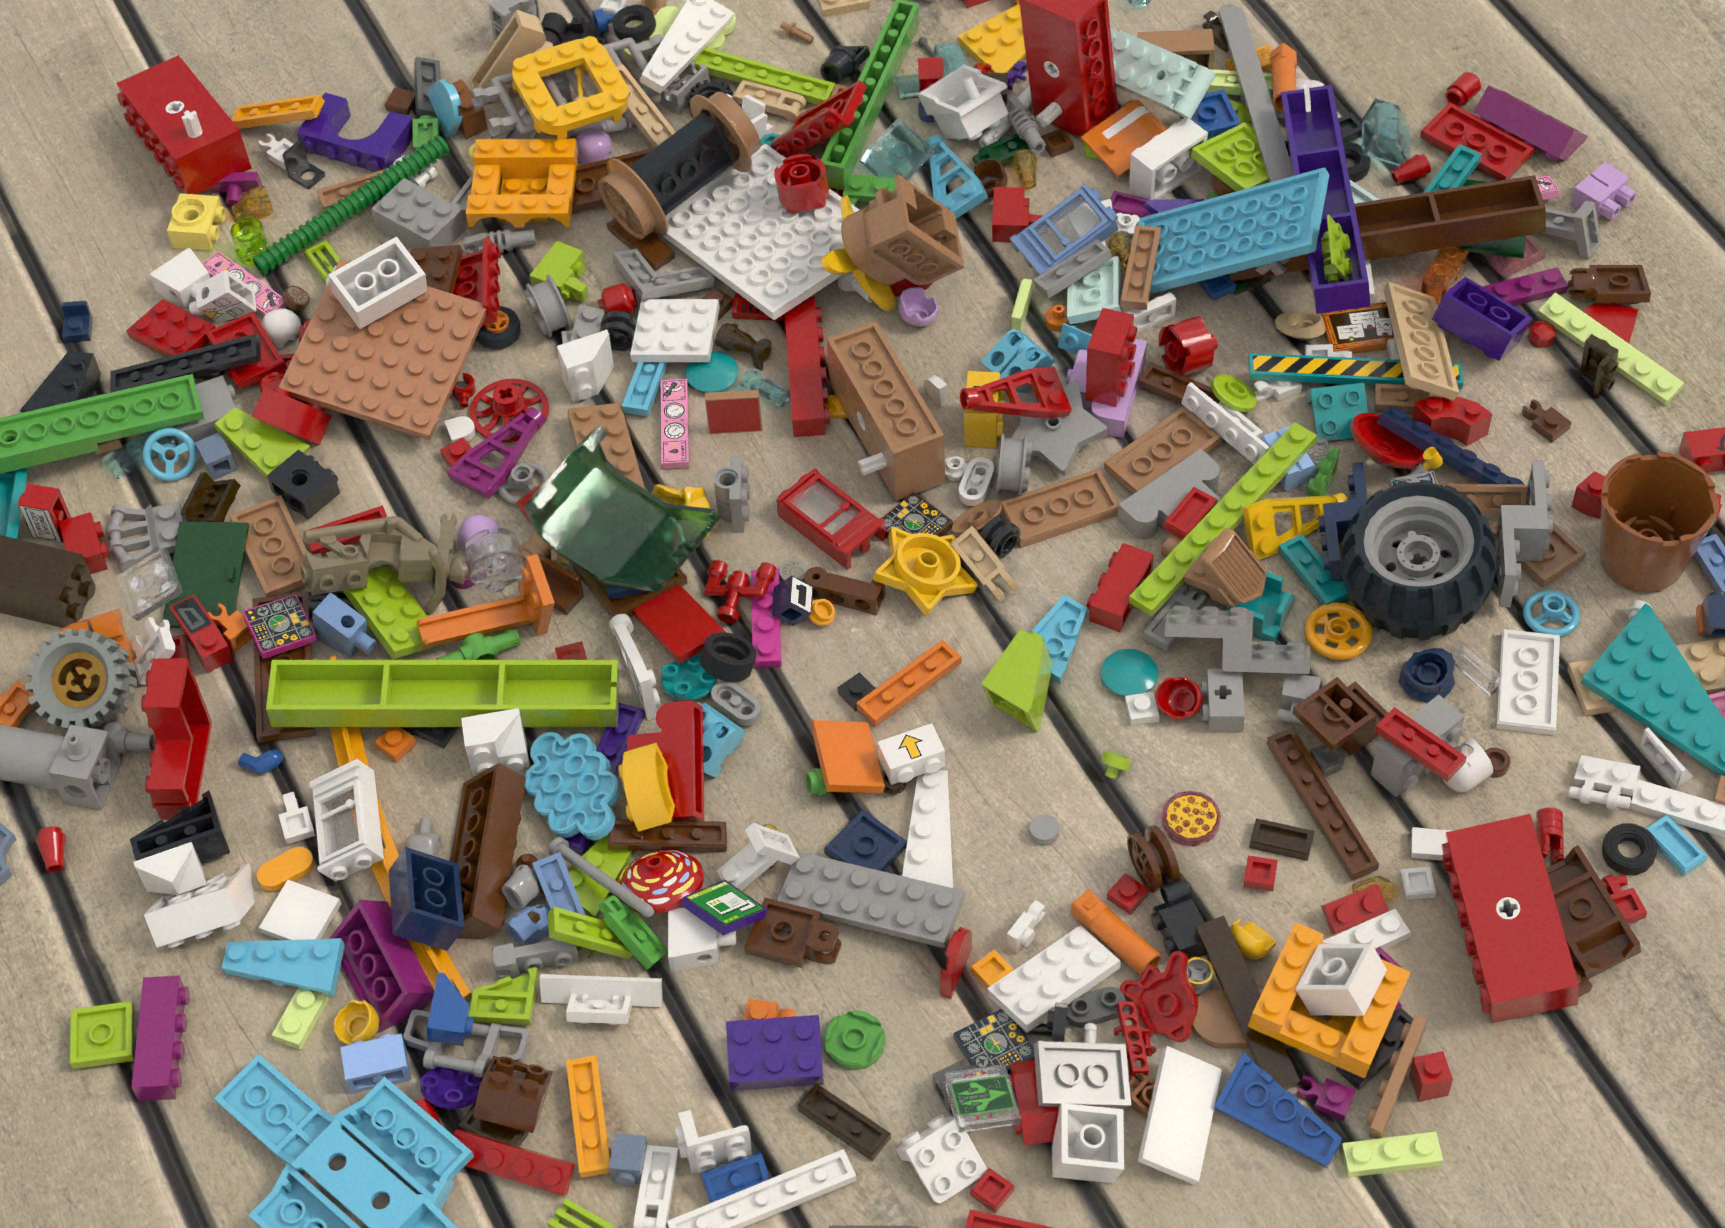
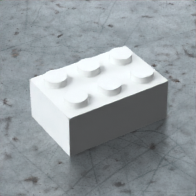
M1183 118L1179 122L1172 124L1169 129L1160 135L1154 136L1151 141L1142 147L1136 148L1131 153L1129 190L1138 197L1159 200L1205 169V167L1190 157V153L1193 147L1207 141L1208 132L1191 119Z
M397 236L328 274L331 292L359 329L428 291L425 273Z

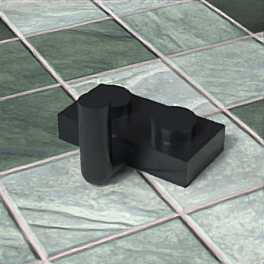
M1055 1002V1009L1048 1010L1047 1024H1039L1029 1031L1028 1034L1052 1037V1040L1049 1042H1064L1068 1003Z

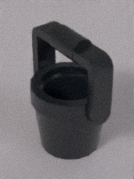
M836 46L821 66L820 72L823 79L838 84L845 78L852 76L858 70L859 65L870 56L868 46Z

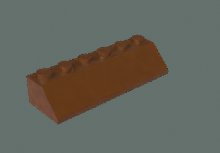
M500 763L463 783L450 856L451 862L459 864L464 929L457 938L485 939L501 931L505 921L504 910L507 899L502 892V886L510 879L513 871L512 861L514 850L517 846L516 836L518 825L521 821L520 812L522 800L525 796L526 777Z

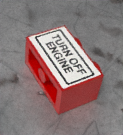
M28 484L25 492L19 497L18 507L22 512L32 538L63 543L59 521L71 518L60 489Z

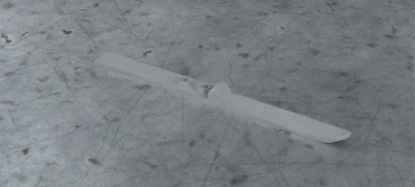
M1232 4L1222 5L1220 8V21L1242 90L1241 102L1246 103L1269 182L1292 177L1291 161L1245 14L1238 6Z

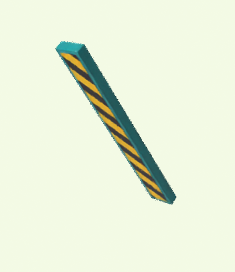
M1249 353L1248 355L1249 380L1406 385L1400 360ZM1452 362L1458 389H1462L1464 382L1461 363Z

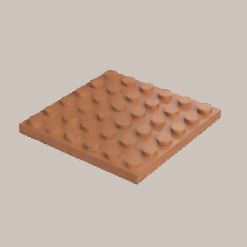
M339 259L334 271L350 262ZM329 281L279 387L291 392L290 397L430 441L485 319L486 309L483 308L480 302L427 286V292L359 329L331 292Z

